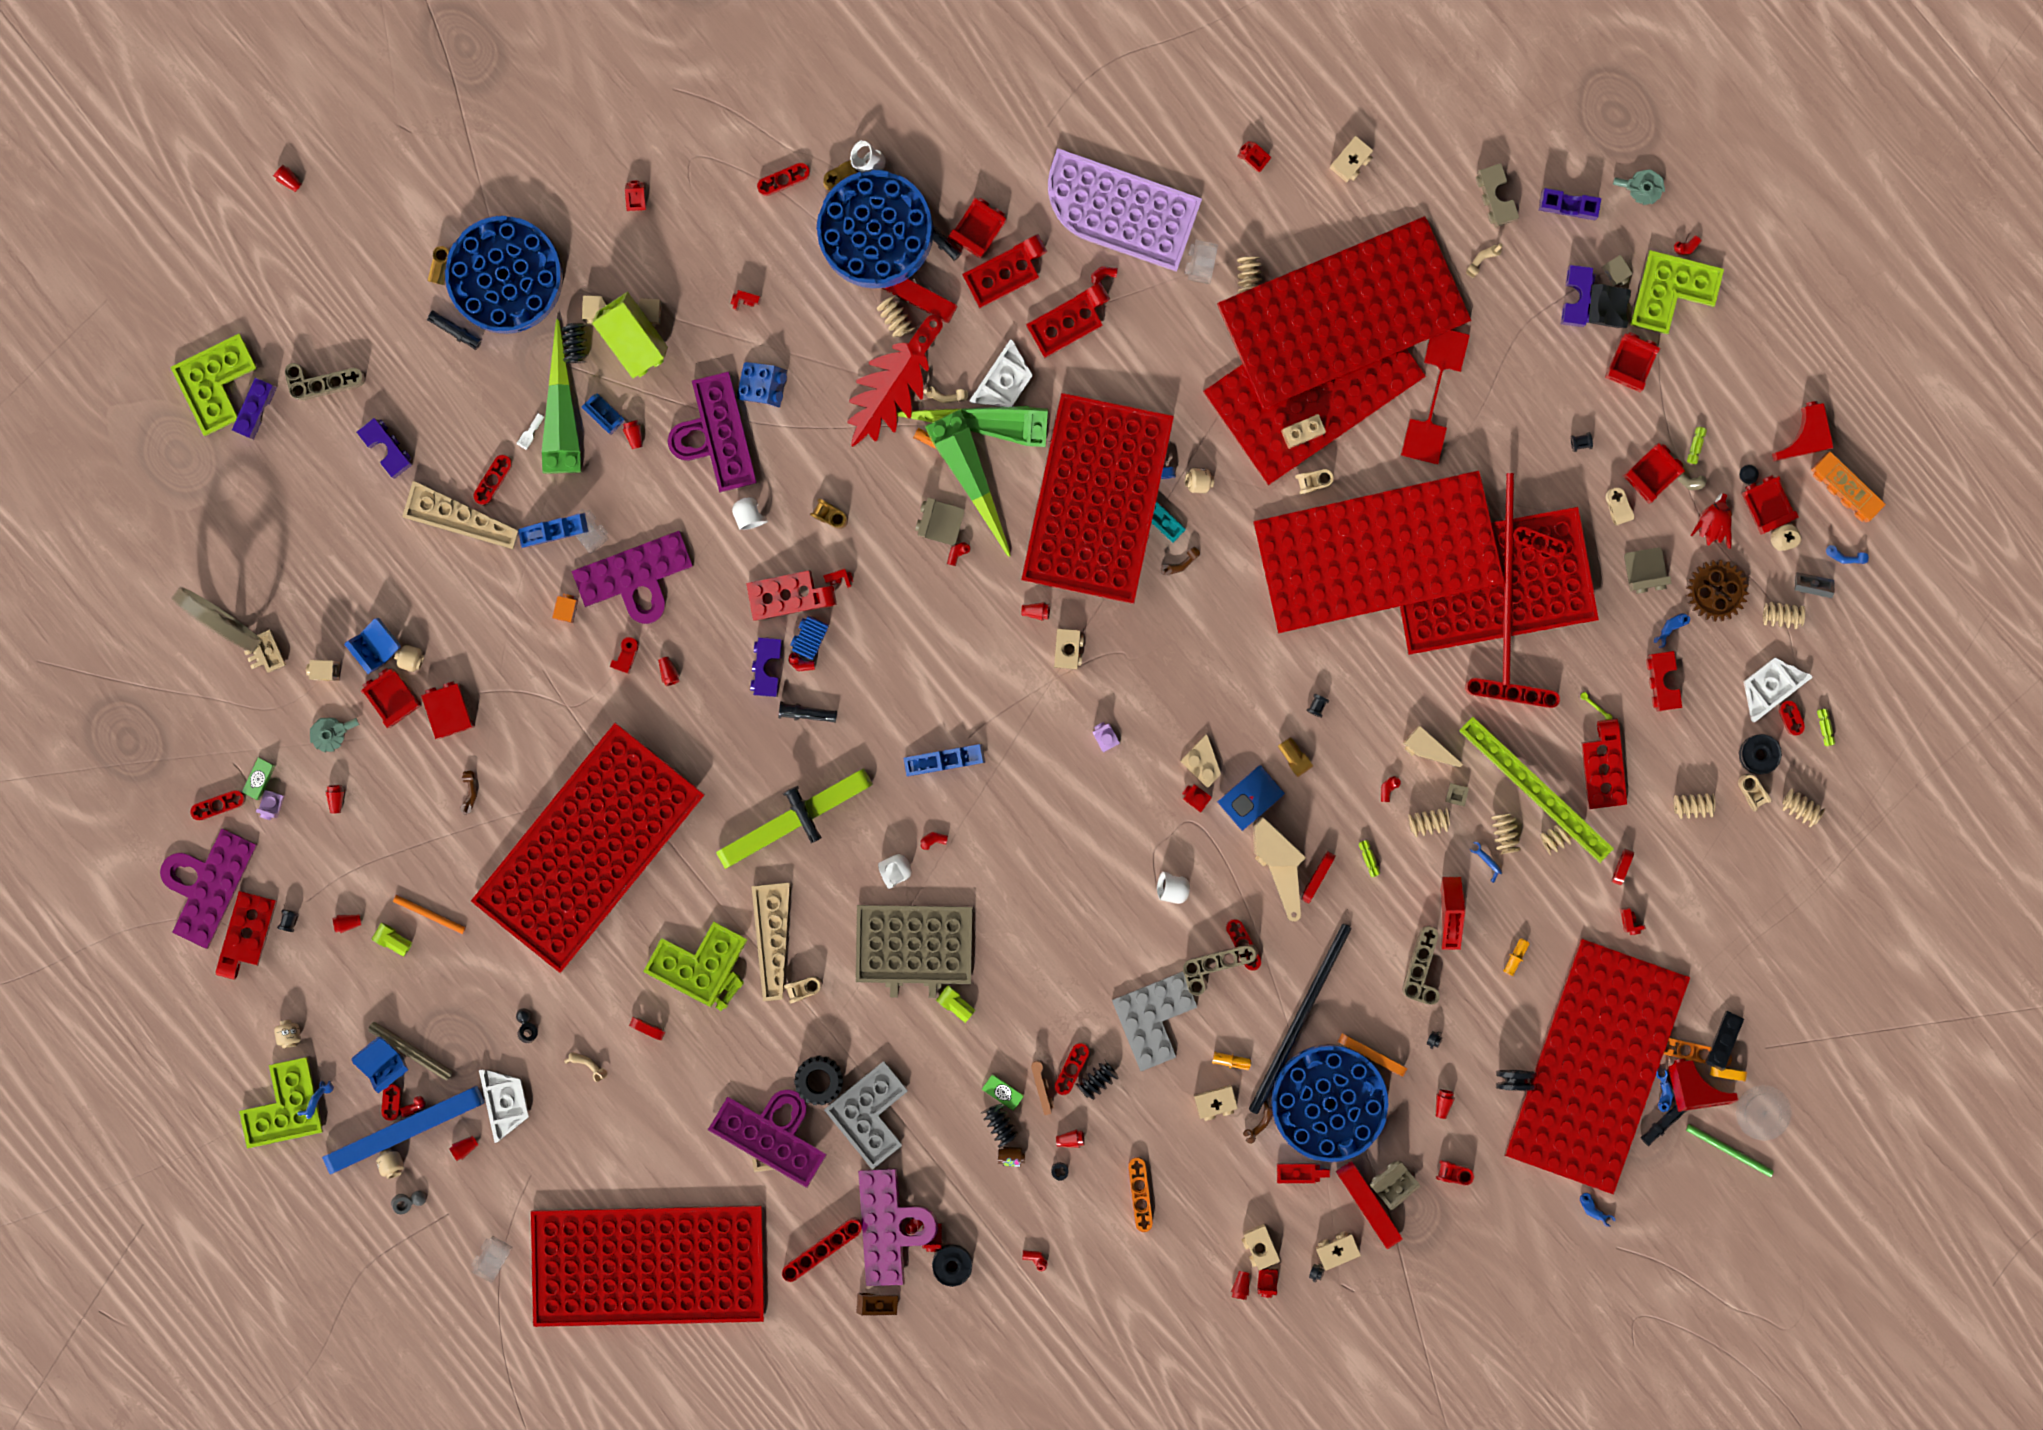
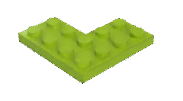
M1650 250L1630 325L1669 334L1677 298L1714 307L1724 269Z
M241 334L230 337L170 367L204 436L234 423L238 417L223 385L257 369Z
M713 922L695 955L661 938L643 972L711 1008L748 940Z
M308 1057L269 1065L276 1103L239 1111L247 1149L323 1132L318 1103L312 1118L307 1119L306 1115H298V1111H306L309 1101L315 1093Z

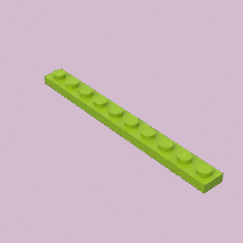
M1474 717L1459 730L1461 734L1599 863L1614 850L1610 844Z

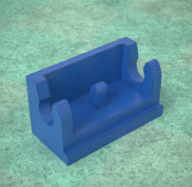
M598 393L591 396L581 406L610 435L625 421Z

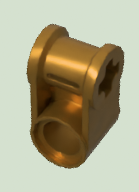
M851 160L842 163L824 175L823 184L826 190L831 191L843 179L859 173L852 166ZM830 177L833 180L836 179L834 185L832 183H828Z
M818 498V504L814 512L810 513V516L834 528H844L848 522L847 516L833 505ZM836 515L843 516V522L839 525L834 524V517Z

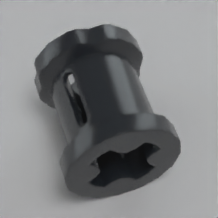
M1587 432L1586 435L1570 436L1573 452L1585 448L1593 449V440L1590 432Z
M1314 694L1312 704L1306 711L1322 718V712L1326 703H1329V700Z
M282 909V919L277 928L287 932H294V922L299 913Z

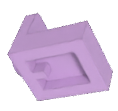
M1102 722L1094 727L1096 731L1092 733L1102 752L1120 744L1110 723L1105 725Z
M265 790L256 812L260 813L261 818L267 820L278 818L284 795Z

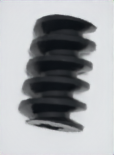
M566 324L567 326H564L562 331L567 333L562 335V338L568 340L563 343V346L568 348L563 351V354L568 356L563 358V361L572 364L586 363L582 358L588 355L582 353V350L587 349V346L582 345V343L587 341V339L581 337V335L586 334V331L581 330V327L586 326V324Z
M1106 1060V1065L1099 1063L1100 1070L1093 1068L1095 1075L1087 1073L1089 1080L1081 1079L1083 1085L1076 1083V1086L1087 1098L1095 1100L1094 1092L1100 1095V1087L1106 1090V1082L1112 1085V1077L1117 1080L1119 1079L1116 1071Z
M1003 1104L993 1105L980 1113L987 1114L983 1119L984 1121H991L987 1127H994L990 1132L991 1134H997L994 1141L1001 1140L998 1148L1013 1141L1018 1135L1017 1131H1012L1014 1128L1013 1124L1007 1125L1011 1121L1009 1117L1004 1118L1007 1115V1111H1000L1004 1107Z

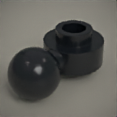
M525 1008L519 1009L516 1013V1019L522 1025L517 1032L518 1038L523 1043H531L538 1035L537 1027L529 1023L531 1019L530 1011ZM524 1032H528L530 1036H525Z

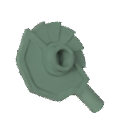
M1653 170L1638 171L1629 180L1616 177L1613 180V185L1625 187L1631 192L1630 195L1635 199V202L1643 205H1652L1661 198L1662 192H1665L1663 178Z
M320 718L310 728V743H313L317 750L319 749L325 753L326 751L333 752L342 746L341 743L345 738L343 736L347 730L360 725L359 721L355 718L346 723H340L335 718Z

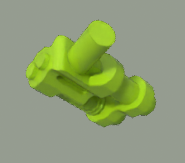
M730 972L714 1001L717 1003L716 1008L720 1011L728 1007L735 993L744 985V981L735 972ZM725 989L726 991H728V993H727L726 996L721 1000V999L718 998V997L720 996V994L722 993V991Z

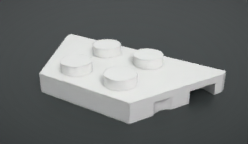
M1011 339L970 399L971 403L1012 407L1032 378L1029 368Z
M1777 658L1770 660L1743 681L1751 721L1756 722L1809 681L1812 676Z
M481 1069L479 1070L494 1142L496 1143L529 1117L528 1107L520 1078Z

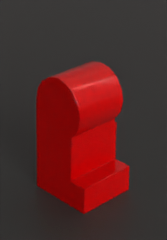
M626 637L622 640V650L617 661H611V668L627 674L630 673L639 648V644L634 638Z

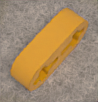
M1711 1066L1710 1075L1746 1081L1747 1072L1730 1068L1720 1071Z

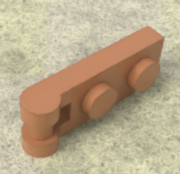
M1035 1060L1031 1068L1045 1116L1052 1114L1051 1109L1054 1108L1052 1097H1047L1046 1090H1049L1047 1079H1042L1041 1071L1043 1064Z

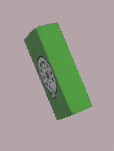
M258 757L242 792L253 799L260 800L276 765Z
M994 1074L990 1076L982 1088L984 1092L1013 1111L1024 1097V1094Z

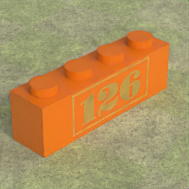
M1831 452L1826 453L1811 468L1813 477L1819 482L1823 481L1827 485L1826 489L1832 495L1839 496L1842 499L1840 502L1846 508H1851L1855 512V517L1861 522L1871 521L1886 505Z

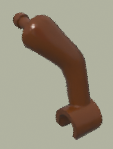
M1196 547L1191 548L1186 553L1188 557L1180 564H1164L1161 567V574L1171 575L1184 571L1200 555V551Z
M464 771L462 776L463 783L467 782L469 795L460 807L463 815H467L472 811L477 797L473 771Z
M1267 1101L1263 1103L1266 1110L1261 1122L1254 1129H1247L1243 1132L1245 1137L1251 1135L1246 1139V1142L1249 1144L1255 1142L1256 1136L1268 1126L1272 1119V1108L1269 1107Z

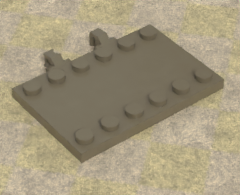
M857 905L856 982L885 983V987H890V997L898 998V986H903V983H924V986H929L928 998H936V988H941V984H971L972 907Z

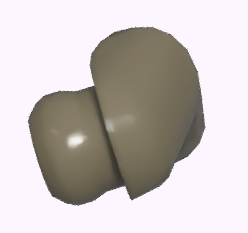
M1685 473L1677 478L1688 490L1702 489L1707 482L1704 476L1690 479Z

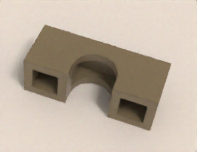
M1502 164L1479 170L1476 182L1479 188L1482 187L1484 193L1482 200L1485 206L1488 205L1490 223H1494L1496 228L1517 221L1519 215L1514 200L1503 202L1495 194L1496 188L1507 182Z

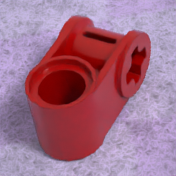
M1439 1161L1441 1166L1439 1174L1436 1176L1437 1180L1460 1185H1470L1473 1182L1474 1174L1470 1168L1449 1161ZM1463 1171L1470 1173V1178L1466 1181L1460 1179V1174Z

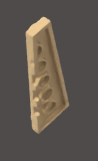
M415 481L412 482L403 518L514 550L519 533L518 530Z
M790 882L752 886L763 1001L783 999Z

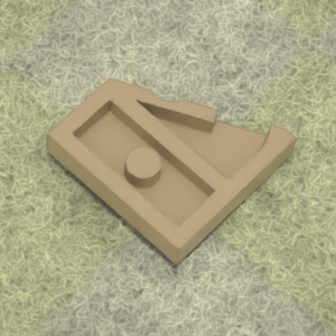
M1207 735L1180 761L1207 788L1221 775Z

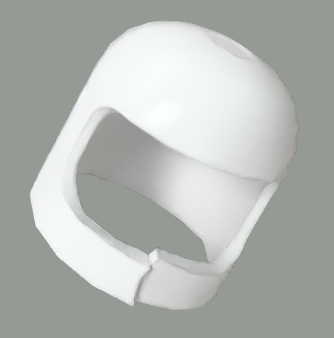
M861 140L855 144L850 156L851 164L854 168L862 173L872 170L883 171L885 157L882 152L875 150L866 141ZM863 146H869L870 152L863 159L857 156L858 150Z
M743 498L733 505L732 512L739 530L752 529L768 522L766 516H762L757 509L759 504L754 498Z
M896 854L878 864L883 881L889 889L908 879L912 873L909 861L901 854Z
M1163 871L1159 875L1157 883L1159 900L1177 904L1185 902L1190 893L1189 881L1185 877H1176ZM1164 880H1166L1165 890L1163 888Z

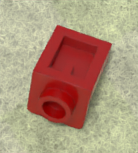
M1249 141L1242 145L1237 155L1238 158L1245 160L1257 172H1261L1272 158L1259 145Z
M633 180L625 184L626 211L646 210L644 182L640 183L638 180Z
M738 290L737 294L734 293L732 296L731 305H733L734 310L738 311L742 300L744 305L754 307L755 304L760 305L761 297Z
M846 569L823 575L825 583L830 582V585L841 583V578L845 579L847 588L852 587L851 583L854 582L851 572H847Z
M1195 784L1192 786L1188 785L1182 793L1184 795L1183 800L1200 813L1212 799L1210 795Z
M1630 908L1620 909L1624 932H1629L1630 935L1641 934V930L1646 929L1645 925H1633V923H1636L1634 911L1631 912Z
M938 1223V1230L934 1239L922 1245V1248L926 1249L927 1252H937L938 1249L942 1248V1223Z
M1277 1269L1258 1270L1257 1293L1261 1294V1297L1273 1298V1295H1277Z

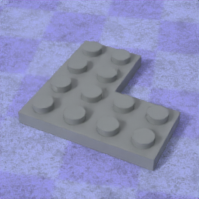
M1183 971L1112 1000L1140 1071L1176 1058L1162 1021L1197 1008L1193 995L1188 990Z
M885 1061L824 1109L871 1169H874L902 1146L901 1142L880 1118L879 1114L908 1092V1090Z

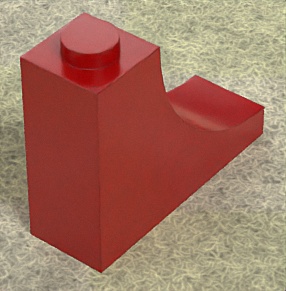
M1817 401L1806 403V407L1801 409V427L1796 438L1788 447L1772 454L1773 462L1833 448L1824 403L1818 404Z
M1442 877L1441 949L1461 950L1465 917L1461 877Z
M1677 1059L1674 1061V1064L1668 1067L1678 1112L1730 1105L1738 1101L1737 1093L1722 1092L1707 1084L1696 1070L1693 1060Z

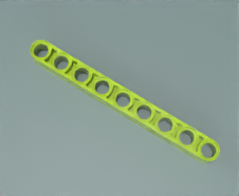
M863 768L806 801V808L812 820L872 786L873 783L866 770ZM789 810L717 851L716 854L726 869L802 825L795 811Z

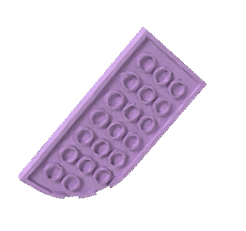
M1058 148L1049 172L1048 194L1052 209L1059 221L1071 233L1089 242L1177 272L1202 198Z

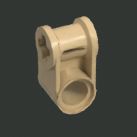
M1327 469L1295 476L1299 481L1300 494L1326 488L1333 482V474ZM1323 473L1328 474L1330 477V481L1326 484L1321 483L1319 480V476Z
M1621 488L1608 490L1605 497L1615 526L1634 520V514L1624 490ZM1614 493H1619L1620 497H1618L1617 500H1612L1611 496H1613Z
M1744 774L1739 778L1738 786L1754 812L1766 802H1771V798L1757 777ZM1750 778L1752 786L1747 789L1745 787V780Z
M812 976L784 985L790 997L789 1003L803 1000L818 993L822 989L821 979ZM811 980L817 982V990H810L808 982Z

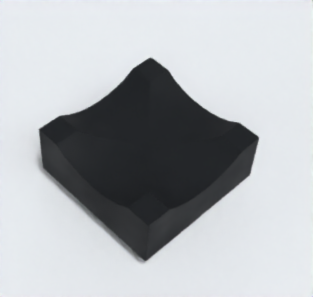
M1593 284L1589 323L1613 328H1627V304L1631 297V289L1617 288L1605 284Z

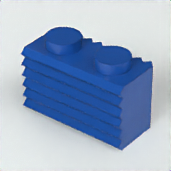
M807 616L806 619L802 618L798 627L801 631L798 636H794L790 646H793L792 651L814 660L829 625Z

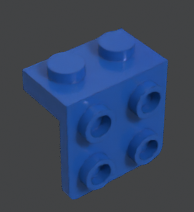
M745 362L742 368L737 398L743 401L764 403L780 408L787 379V370L773 365Z
M379 618L373 619L359 635L351 638L344 644L367 674L382 667L400 648V643Z
M377 1037L351 1059L352 1063L370 1079L374 1090L378 1094L409 1070L403 1056L382 1037Z

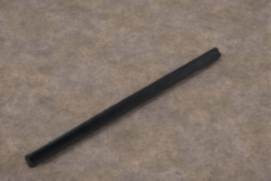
M1344 923L1341 925L1249 1107L1250 1112L1254 1114L1259 1113L1352 929L1349 925Z

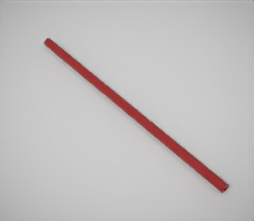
M1506 473L1503 685H1510L1514 473Z

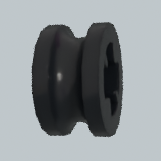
M1062 1162L1055 1163L1051 1168L1053 1178L1058 1181L1066 1179L1069 1174L1067 1166ZM1060 1167H1063V1171H1065V1174H1060L1059 1176L1055 1175L1057 1174L1055 1169H1060Z

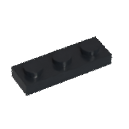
M1729 1011L1724 1013L1705 1061L1706 1064L1720 1071L1725 1070L1744 1018Z

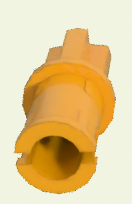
M1522 938L1519 939L1513 953L1509 954L1510 958L1503 969L1504 972L1514 977L1520 962L1524 961L1522 958L1530 945L1528 941Z
M1215 1051L1212 1063L1229 1066L1230 1069L1235 1067L1249 1070L1251 1059L1234 1056L1233 1053L1229 1055Z

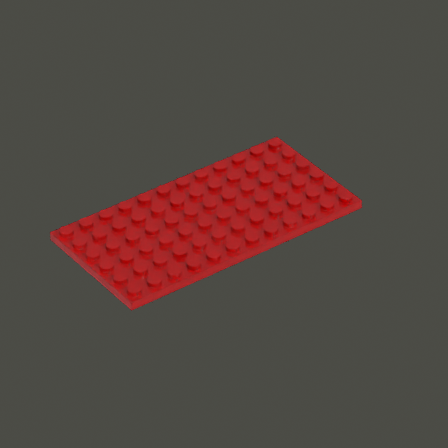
M1426 216L1217 303L1262 409L1472 321Z
M1479 470L1253 521L1278 634L1504 583Z
M614 722L472 898L471 902L556 971L561 973L705 794L619 724Z
M1581 939L1534 1072H1537V1077L1532 1078L1530 1083L1537 1085L1536 1090L1526 1092L1504 1156L1614 1195L1691 977Z
M762 1205L531 1211L533 1327L764 1322Z

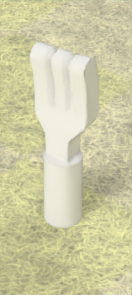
M539 413L536 415L530 425V429L522 434L516 443L525 450L528 449L534 439L533 433L541 424L544 416Z

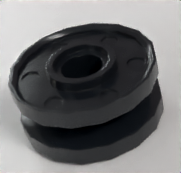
M1765 734L1753 735L1745 739L1738 753L1742 767L1749 773L1756 775L1772 772L1780 764L1782 758L1781 747L1773 737ZM1758 749H1761L1764 752V758L1762 760L1756 757V752Z
M1526 1070L1496 1071V1076L1505 1078L1504 1082L1496 1083V1089L1513 1091L1536 1090L1537 1085L1528 1083V1079L1536 1078L1537 1072Z
M949 1244L938 1249L932 1261L933 1274L937 1281L950 1287L960 1286L967 1281L972 1271V1260L965 1248L960 1245ZM955 1261L958 1266L956 1269L950 1270L947 1267V1263Z

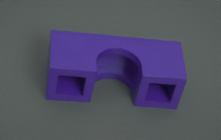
M1544 188L1541 192L1538 211L1595 221L1599 216L1602 198L1586 195L1571 196L1564 194V191Z
M1575 265L1568 267L1565 287L1575 288L1579 293V301L1575 304L1565 303L1563 305L1562 325L1584 327L1586 323H1589L1590 311H1588V307L1591 304L1592 294L1590 291L1591 285L1595 283L1596 278L1593 268Z
M255 378L232 431L254 440L262 423L260 422L262 412L266 405H270L277 387Z
M373 418L356 433L370 449L379 443H384L387 446L388 454L380 464L391 478L395 479L412 466L410 462L412 458L406 450L402 451L398 447L400 442L394 435L390 436L386 431L388 429L387 425L382 420L378 421Z
M758 638V642H754V653H757V658L752 663V672H755V680H751L750 691H754L753 695L778 697L779 678L768 676L765 672V664L770 659H781V639Z

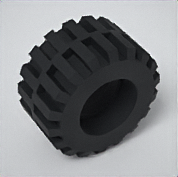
M826 1056L810 1057L796 1071L794 1080L796 1092L808 1104L812 1103L817 1106L832 1102L839 1095L843 1086V1073L840 1066ZM813 1070H824L830 1076V1085L826 1090L817 1092L809 1087L808 1076Z

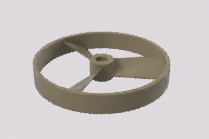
M180 586L173 595V601L186 612L236 645L250 652H255L262 642L253 631L198 594Z

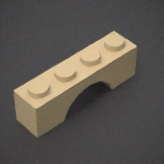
M583 296L582 319L587 321V324L593 325L592 321L596 312L606 306L605 299L602 296ZM640 299L637 305L655 328L656 325H660L661 300Z

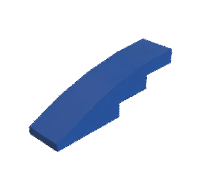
M585 513L518 529L521 548L589 532Z
M982 744L903 758L907 777L985 763Z

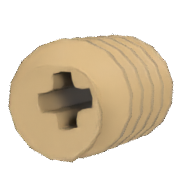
M1241 257L1237 259L1239 264H1243L1237 267V270L1242 272L1238 274V278L1242 279V281L1238 282V286L1243 287L1238 290V293L1258 286L1256 282L1262 280V278L1256 277L1257 274L1262 273L1261 270L1256 269V267L1261 265L1260 262H1256V259L1260 257Z
M894 295L883 301L877 307V310L883 311L881 314L882 318L888 317L885 320V324H891L888 328L889 331L896 330L892 334L893 338H901L916 328H909L912 321H905L908 314L901 315L904 307L897 308L900 300L893 301L896 297Z
M1793 525L1778 527L1771 534V543L1778 551L1795 548L1801 542L1800 532Z
M1770 602L1768 605L1765 603L1763 623L1766 626L1768 621H1771V626H1774L1777 621L1779 627H1782L1784 622H1786L1787 628L1790 627L1791 623L1794 624V629H1797L1799 624L1803 627L1805 607L1800 606L1798 608L1797 605H1792L1790 608L1789 604L1782 606L1781 603H1777L1775 606L1774 602Z
M1790 789L1782 801V810L1785 811L1790 808V816L1796 812L1795 819L1802 816V823L1804 824L1809 820V827L1811 828L1820 820L1826 809L1824 808L1820 811L1821 806L1819 804L1814 806V801L1810 800L1807 802L1808 798L1806 796L1800 799L1801 793L1797 792L1794 794V789Z
M1714 793L1711 795V798L1709 794H1704L1703 797L1701 794H1697L1696 798L1693 794H1690L1688 799L1686 795H1682L1680 799L1678 795H1675V814H1678L1679 818L1682 819L1683 814L1686 813L1687 818L1690 819L1691 813L1694 814L1695 818H1698L1699 813L1705 818L1706 813L1709 812L1712 818L1715 812Z
M1445 808L1444 813L1441 809H1437V814L1430 810L1429 816L1425 811L1422 812L1421 817L1418 813H1415L1414 819L1411 814H1408L1410 830L1414 833L1415 837H1418L1419 831L1425 836L1426 830L1432 835L1435 828L1438 833H1441V827L1448 832L1450 820L1447 808Z
M1512 813L1491 817V819L1497 820L1492 826L1499 829L1493 833L1500 836L1495 840V842L1501 843L1500 846L1496 847V850L1502 851L1500 854L1521 850L1520 847L1515 846L1520 840L1514 839L1519 834L1512 831L1517 828L1516 824H1511V822L1516 820V817L1510 816Z
M1558 825L1554 826V831L1551 829L1547 830L1548 836L1545 833L1540 834L1541 841L1550 855L1551 849L1556 853L1558 852V845L1564 849L1565 841L1571 845L1570 838L1572 837Z

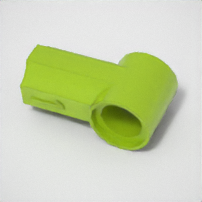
M382 922L371 938L375 943L385 948L388 947L405 957L413 944L410 940L396 933L395 929Z
M949 985L936 999L941 1006L953 1012L965 1023L976 1011Z

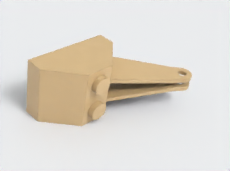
M1261 817L1253 825L1254 853L1257 855L1255 859L1262 866H1269L1287 918L1293 922L1298 921L1301 917L1297 866L1306 857ZM1292 912H1296L1295 917L1291 916Z

